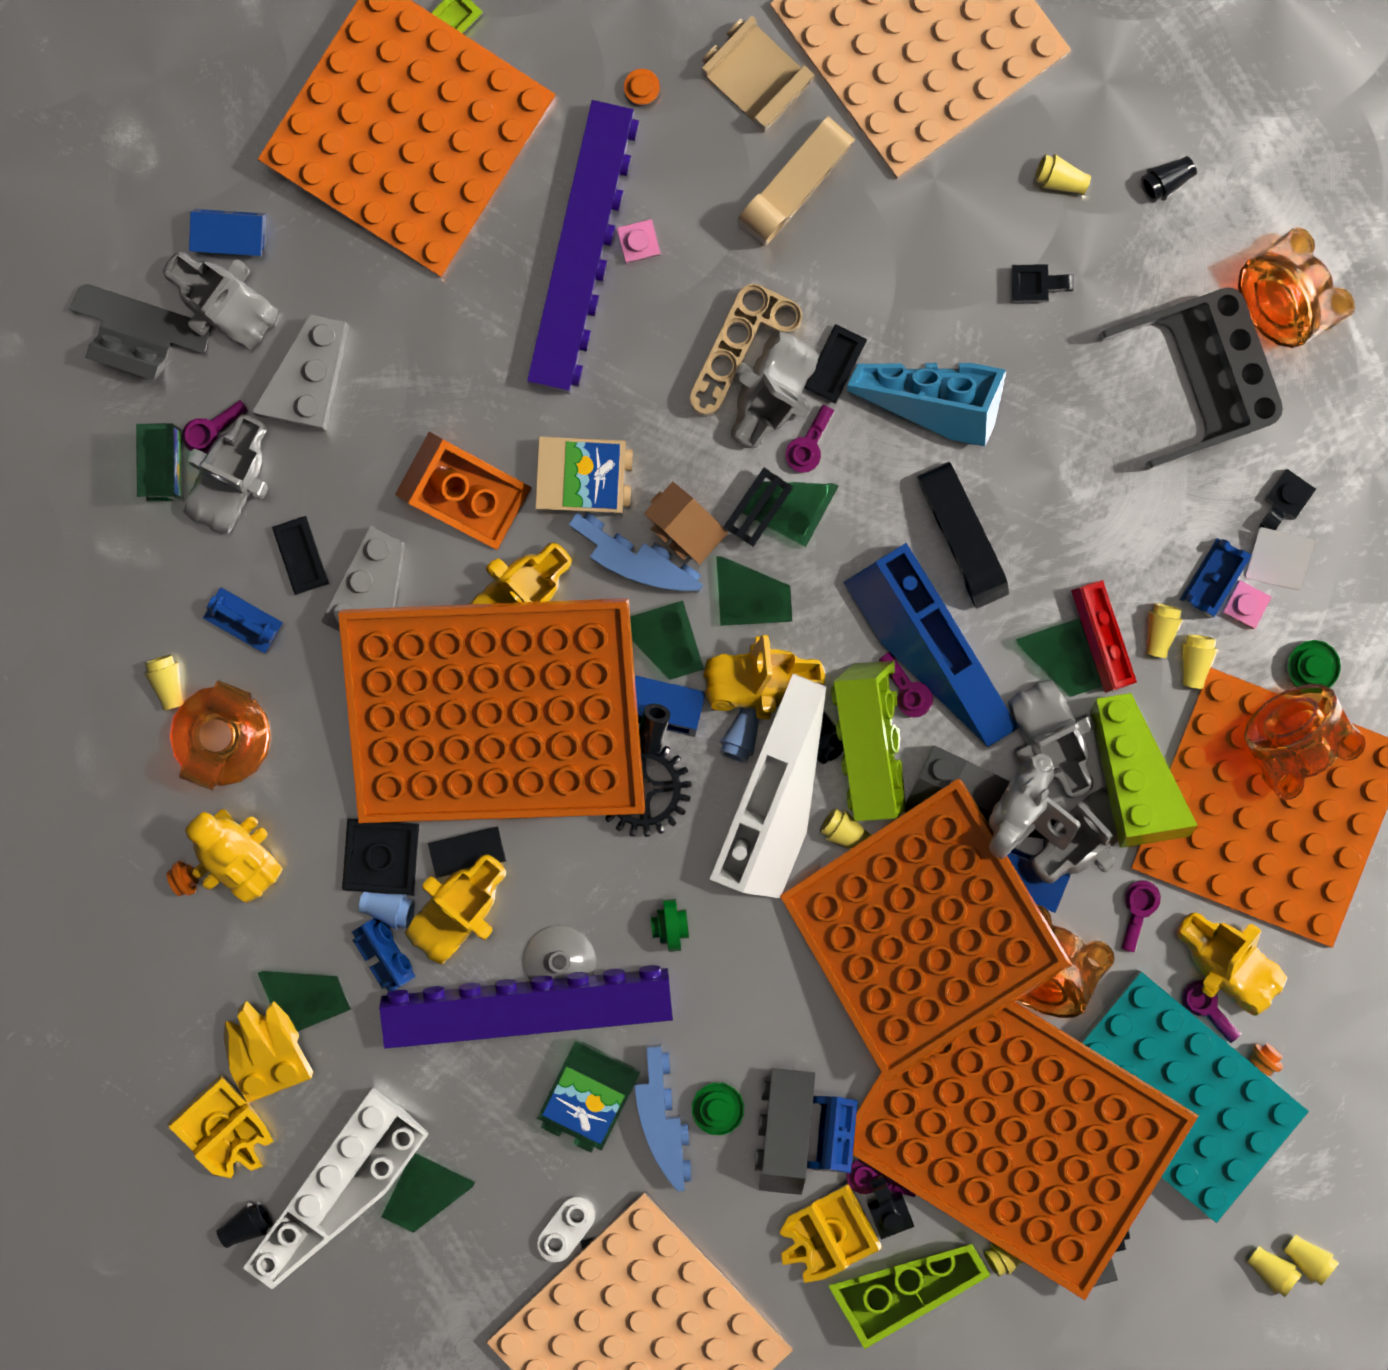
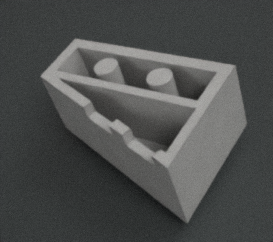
M370 525L321 622L340 632L338 616L340 610L395 607L406 544Z

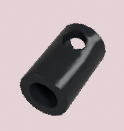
M649 704L643 711L639 725L640 748L642 752L657 753L662 747L670 720V711L663 705Z

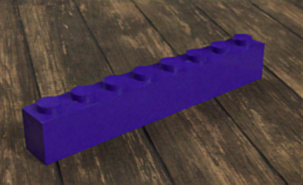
M591 100L527 379L530 385L571 394L572 385L577 387L580 385L583 366L577 363L580 350L585 352L588 350L591 330H586L585 328L588 315L594 317L596 315L599 295L593 293L596 280L602 282L604 280L607 260L602 259L604 245L610 247L612 245L615 225L610 224L613 210L618 212L620 210L624 190H619L618 184L621 175L626 177L628 175L632 155H627L626 149L629 140L635 142L640 120L634 119V109Z
M658 965L643 966L639 968V971L625 972L623 969H609L601 975L591 976L586 972H575L563 979H552L551 976H537L532 978L530 982L516 983V980L503 979L495 982V985L480 986L479 983H465L460 985L458 989L444 990V987L432 986L423 989V992L408 993L407 990H393L388 992L386 996H381L379 1006L384 1049L673 1021L668 968L661 969Z

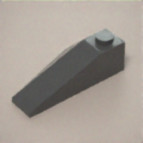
M932 745L905 802L906 809L904 812L907 813L955 780L960 779L989 824L993 807L1001 799L1010 781L940 747ZM1051 819V824L1054 826L1056 822ZM1036 829L1027 836L1040 839L1045 838Z

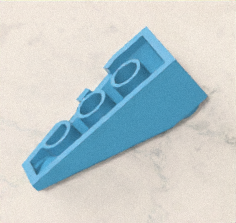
M901 363L857 364L847 385V391L950 440L965 442L970 445L986 446L995 425L1006 370L975 363H959V369H938L937 363H925L924 369H906Z

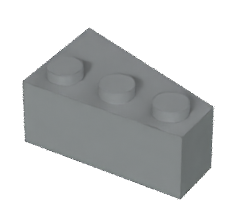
M310 314L252 413L263 418L326 431L349 325L345 321Z

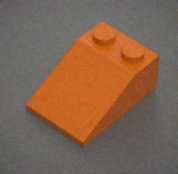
M428 432L395 495L408 504L498 550L531 486L443 438Z

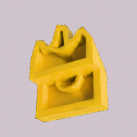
M245 1001L238 1008L237 1017L240 1025L232 1021H225L223 1039L229 1070L247 1103L312 1078L313 1070L297 1043L299 1034L289 1016L275 1001L267 1006L266 1015L259 1014Z
M221 1074L167 1123L168 1127L193 1151L194 1157L212 1175L230 1179L234 1175L233 1164L236 1161L250 1171L263 1167L254 1152V1145L259 1143L266 1146L274 1142L265 1124L252 1106L246 1102L245 1098Z
M849 1183L817 1198L788 1216L779 1232L783 1237L792 1238L795 1242L794 1245L781 1253L782 1265L798 1262L805 1263L807 1269L802 1274L804 1283L827 1279L882 1248Z

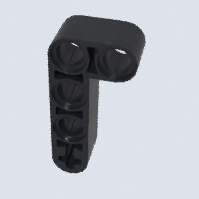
M948 461L917 475L919 486L962 573L966 590L975 608H981L1009 595L1008 582L1004 571L951 462Z

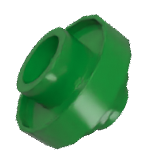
M1311 640L1302 642L1294 647L1288 656L1286 668L1288 677L1294 686L1301 691L1317 693L1325 691L1334 685L1339 678L1341 663L1339 655L1332 646L1323 641Z
M676 898L663 900L664 908L657 909V916L650 917L652 937L660 938V944H668L669 952L681 951L680 939L689 938L686 909L677 910Z
M712 1082L704 1085L696 1092L692 1101V1116L702 1131L710 1135L722 1136L732 1132L740 1125L744 1116V1102L741 1094L735 1087L725 1082Z

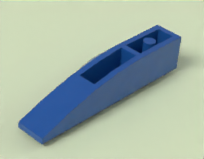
M907 543L843 582L880 643L921 683L925 684L932 694L987 747L1018 729L1017 724Z

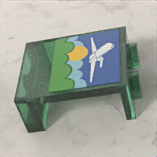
M136 424L137 497H146L147 502H184L183 430L175 424Z
M576 1038L537 1116V1119L543 1122L541 1128L559 1137L562 1131L575 1137L573 1144L592 1153L594 1148L602 1151L641 1070Z

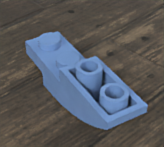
M588 512L584 517L576 513L568 524L572 529L597 546L590 556L591 560L625 579L645 586L677 592H699L703 587V584L698 581L701 575L685 563H683L681 568L669 561L672 554L656 542L651 547L644 543L637 554H634L631 551L634 547L631 542L618 533L613 538L601 530L605 524Z
M661 1044L647 1045L649 1081L635 1082L634 1084L640 1122L647 1143L662 1172L677 1191H685L684 1182L691 1181L690 1160H683L682 1146L689 1145L688 1124H681L680 1115L666 1116V1110H673L671 1088L664 1089L663 1074H670L669 1052L662 1053Z

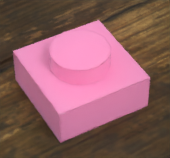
M652 219L617 228L626 264L661 255Z
M1239 580L1222 613L1252 629H1256L1272 597Z

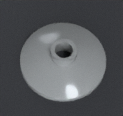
M557 925L541 930L531 939L524 955V968L529 981L537 976H551L552 979H563L575 972H586L591 976L594 974L596 967V956L591 942L582 932L569 926ZM557 955H562L566 958V966L562 969H557L553 965V958Z

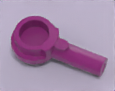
M241 400L237 401L211 420L197 418L189 421L182 431V441L185 447L190 452L193 449H197L207 453L218 439V432L234 422L239 416L248 412Z
M822 404L805 437H798L787 446L785 452L786 461L794 471L800 473L810 472L819 464L821 450L818 442L835 412L832 408Z
M890 652L883 655L879 661H895V673L889 674V676L900 690L897 696L900 710L910 717L926 715L933 705L931 690L923 683L911 682Z
M1145 880L1133 882L1125 892L1124 900L1127 908L1131 911L1121 949L1135 952L1144 918L1154 913L1160 905L1161 895L1158 888L1153 883Z
M1194 980L1187 984L1181 996L1184 1007L1193 1015L1207 1016L1230 1043L1235 1041L1241 1033L1217 1007L1218 995L1209 997L1202 992L1204 980Z
M860 1159L852 1163L851 1173H847V1181L850 1187L859 1194L867 1195L873 1193L874 1190L870 1179L883 1175L889 1191L896 1193L901 1191L904 1195L916 1197V1194Z

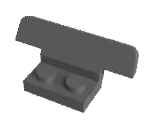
M85 284L78 288L69 310L102 320L98 336L88 345L85 358L151 380H155L164 370L172 343L203 354L207 349L210 330L205 335L197 334L188 325L190 317L90 284Z

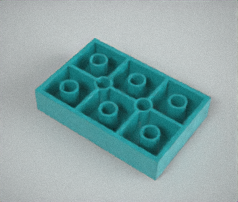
M1139 970L1135 971L1078 1040L1199 1115L1161 1177L1215 1223L1220 1220L1309 1112Z

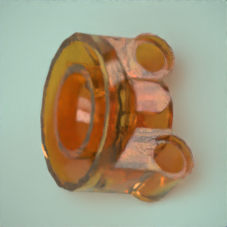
M1300 227L1291 229L1269 248L1247 260L1240 270L1238 281L1239 292L1247 303L1254 326L1263 336L1275 344L1289 348L1304 345L1324 330L1327 331L1334 328L1350 317L1356 308L1355 300L1348 290L1334 287L1328 268L1313 255L1315 250L1313 236L1309 231Z
M217 680L214 687L201 689L183 702L184 704L180 706L173 717L170 734L174 756L181 765L179 778L214 791L216 786L242 782L259 770L268 756L272 733L268 715L259 702L252 697V693ZM210 720H222L231 730V741L222 751H209L202 743V728Z
M1305 684L1290 688L1272 697L1255 711L1247 722L1244 732L1247 746L1257 763L1261 766L1262 780L1283 800L1296 798L1304 788V779L1325 771L1334 763L1336 758L1340 757V759L1346 761L1358 758L1363 753L1366 745L1365 737L1350 722L1334 690L1323 684Z
M1036 904L1072 965L1027 993L1018 1001L1042 1014L1058 1018H1075L1085 1012L1099 980L1113 965L1115 960L1114 952L1108 944L1102 941H1093L1086 945L1071 931L1052 925L1049 911L1043 906ZM1088 958L1095 960L1099 967L1092 965Z

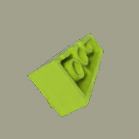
M894 660L854 663L834 681L831 687L832 702L834 706L838 707L839 719L836 724L837 737L840 741H843L845 753L842 756V771L845 776L848 775L850 787L847 791V805L849 810H853L855 821L896 819L906 809L902 761L900 759L895 760V754L898 753L901 742L900 728L892 725L894 706H898L897 691H891L889 687V674L895 673Z
M1132 693L1097 698L1090 709V714L1095 723L1094 732L1119 847L1124 848L1190 837L1198 825Z
M970 1244L832 1284L828 1287L862 1346L866 1349L991 1275L974 1245Z

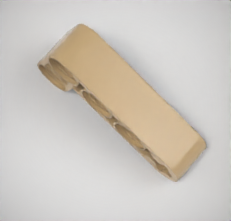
M829 116L825 118L761 194L756 195L738 218V224L766 246L845 155L856 139Z
M757 284L746 285L740 290L691 391L690 402L694 412L700 416L708 417L720 410L736 377L735 372L743 363L760 325L773 332L794 333L797 331L802 319V312L798 304ZM749 293H757L763 299V306L757 311H750L743 305V298ZM787 308L794 312L796 321L791 326L784 327L777 323L775 315L780 309ZM734 325L743 326L748 332V337L742 343H733L727 337L728 330ZM717 358H727L731 362L732 370L728 375L719 376L713 372L711 366ZM706 376L714 383L725 385L723 390L716 385L712 395V399L716 401L715 405L708 404L706 408L700 407V399L696 396L699 393L704 395L707 392L710 382L703 381Z

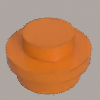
M636 69L626 77L624 91L627 98L634 104L647 105L657 98L660 91V83L652 71Z
M182 861L174 863L172 869L167 871L166 877L171 889L177 896L184 894L190 896L196 893V884H198L199 880L193 875L194 868Z
M1267 1043L1264 1046L1260 1044L1253 1046V1053L1249 1056V1059L1261 1072L1271 1077L1275 1071L1280 1072L1283 1069V1065L1280 1062L1282 1056L1274 1047Z

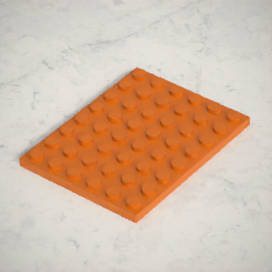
M629 598L343 609L338 613L358 823L643 814L645 812Z
M1013 1002L894 1080L886 1081L881 1072L857 1111L853 1155L1078 1297L1086 1300L1199 1115L1028 1009Z

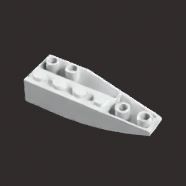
M794 673L792 674L710 880L742 893L781 898L780 896L783 893L808 830L826 686Z
M373 1088L243 1269L269 1288H275L387 1193L429 1133L402 1107Z

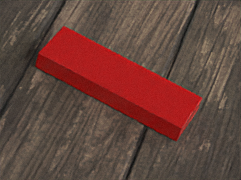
M1101 580L1071 590L1104 692L1107 693L1137 683L1104 581Z

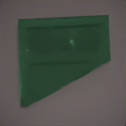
M771 481L762 482L742 514L748 517ZM790 482L789 484L794 488L767 527L806 548L839 487L834 483ZM776 487L755 518V521L762 522L783 491L782 488Z
M716 557L720 626L792 622L790 585L725 557Z
M683 600L630 616L632 641L669 680L704 670Z
M1080 618L1015 639L1017 645L1069 697L1103 686Z
M266 970L258 973L270 1004L273 1001L276 1002L289 1016L297 1032L352 1009L338 975H316Z
M415 1152L406 1165L381 1217L414 1233L473 1188L476 1181Z

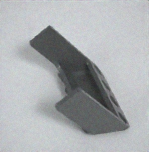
M1222 288L1112 327L1099 334L1102 342L1150 324L1160 323L1169 327L1175 335L1203 413L1207 432L1202 442L1146 462L1147 470L1268 427L1277 422L1282 415V401L1243 295L1236 289Z

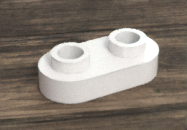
M572 1196L563 1202L539 1235L537 1247L544 1259L550 1262H561L569 1257L594 1223L595 1208L592 1202L583 1196ZM574 1209L582 1210L584 1213L583 1220L579 1222L573 1221L570 1217L571 1211ZM552 1238L560 1239L562 1248L557 1251L550 1249L548 1245L549 1240Z

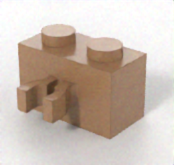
M673 481L663 493L660 491L650 501L652 505L644 513L654 523L650 530L665 543L671 540L672 542L668 547L682 560L689 556L699 565L728 534L693 497Z

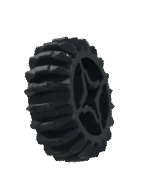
M664 746L660 754L641 751L643 777L649 779L647 783L651 781L653 786L662 785L663 787L653 789V791L647 793L645 812L640 814V819L628 814L617 815L621 819L616 826L618 831H621L627 822L632 824L629 832L630 836L636 835L637 826H644L643 834L645 837H649L651 833L649 826L654 824L658 833L662 834L664 833V827L661 821L666 819L671 826H675L677 822L670 814L673 811L680 815L685 814L686 810L677 806L679 800L684 802L690 801L691 797L689 795L680 794L681 788H689L692 784L691 781L680 782L679 776L688 773V769L683 767L676 771L673 765L678 763L681 757L676 755L668 761L665 758L670 750L668 746ZM646 758L661 763L670 773L672 780L655 781L651 779L647 772ZM673 791L668 807L659 815L651 818L650 801L656 793ZM607 815L605 820L610 822L616 815Z

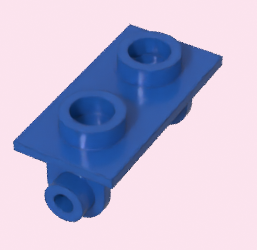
M222 587L210 599L206 607L207 611L203 616V619L266 654L283 622Z
M373 918L351 932L355 937L352 941L365 961L375 955L378 958L379 962L369 968L382 989L386 988L388 992L396 990L416 977L412 971L409 959L400 952L393 940L390 928L385 923Z

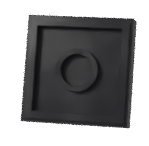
M347 818L342 890L414 896L420 824L406 822L358 823V819Z

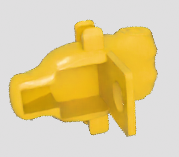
M553 542L548 543L536 554L519 557L508 566L499 558L492 560L486 566V571L494 580L482 592L478 593L469 604L551 601L558 590L559 578L571 567L572 559L562 546Z
M768 635L756 636L755 643L750 645L749 653L738 655L720 654L707 659L703 672V678L706 682L705 696L714 710L728 711L737 707L745 709L755 707L758 719H770L771 712L776 711V706H780L793 673L824 686L825 670L819 660L800 659L790 651L770 649Z
M221 809L214 816L210 813L202 812L185 828L186 836L193 842V850L200 862L194 868L193 875L196 878H203L208 872L210 873L202 881V886L205 889L210 890L221 882L238 899L247 904L261 897L268 887L276 883L283 867L260 844L267 837V831L264 828H258L250 835V832L258 825L256 818L248 817L241 824H238L225 809Z
M486 854L481 855L470 868L461 869L453 873L443 884L432 876L428 877L423 883L422 888L431 896V899L417 913L404 931L412 946L422 950L429 960L443 965L460 948L461 944L467 940L472 932L482 940L487 939L493 929L484 921V918L488 915L495 902L497 885L506 876L504 866L497 859Z
M1190 913L1180 923L1177 929V937L1189 948L1194 964L1206 977L1203 982L1202 992L1209 997H1214L1221 989L1226 995L1234 998L1240 1008L1254 1016L1269 1009L1272 1000L1281 994L1287 976L1277 963L1269 960L1257 948L1261 930L1257 926L1249 924L1243 932H1240L1225 923H1212L1202 914Z

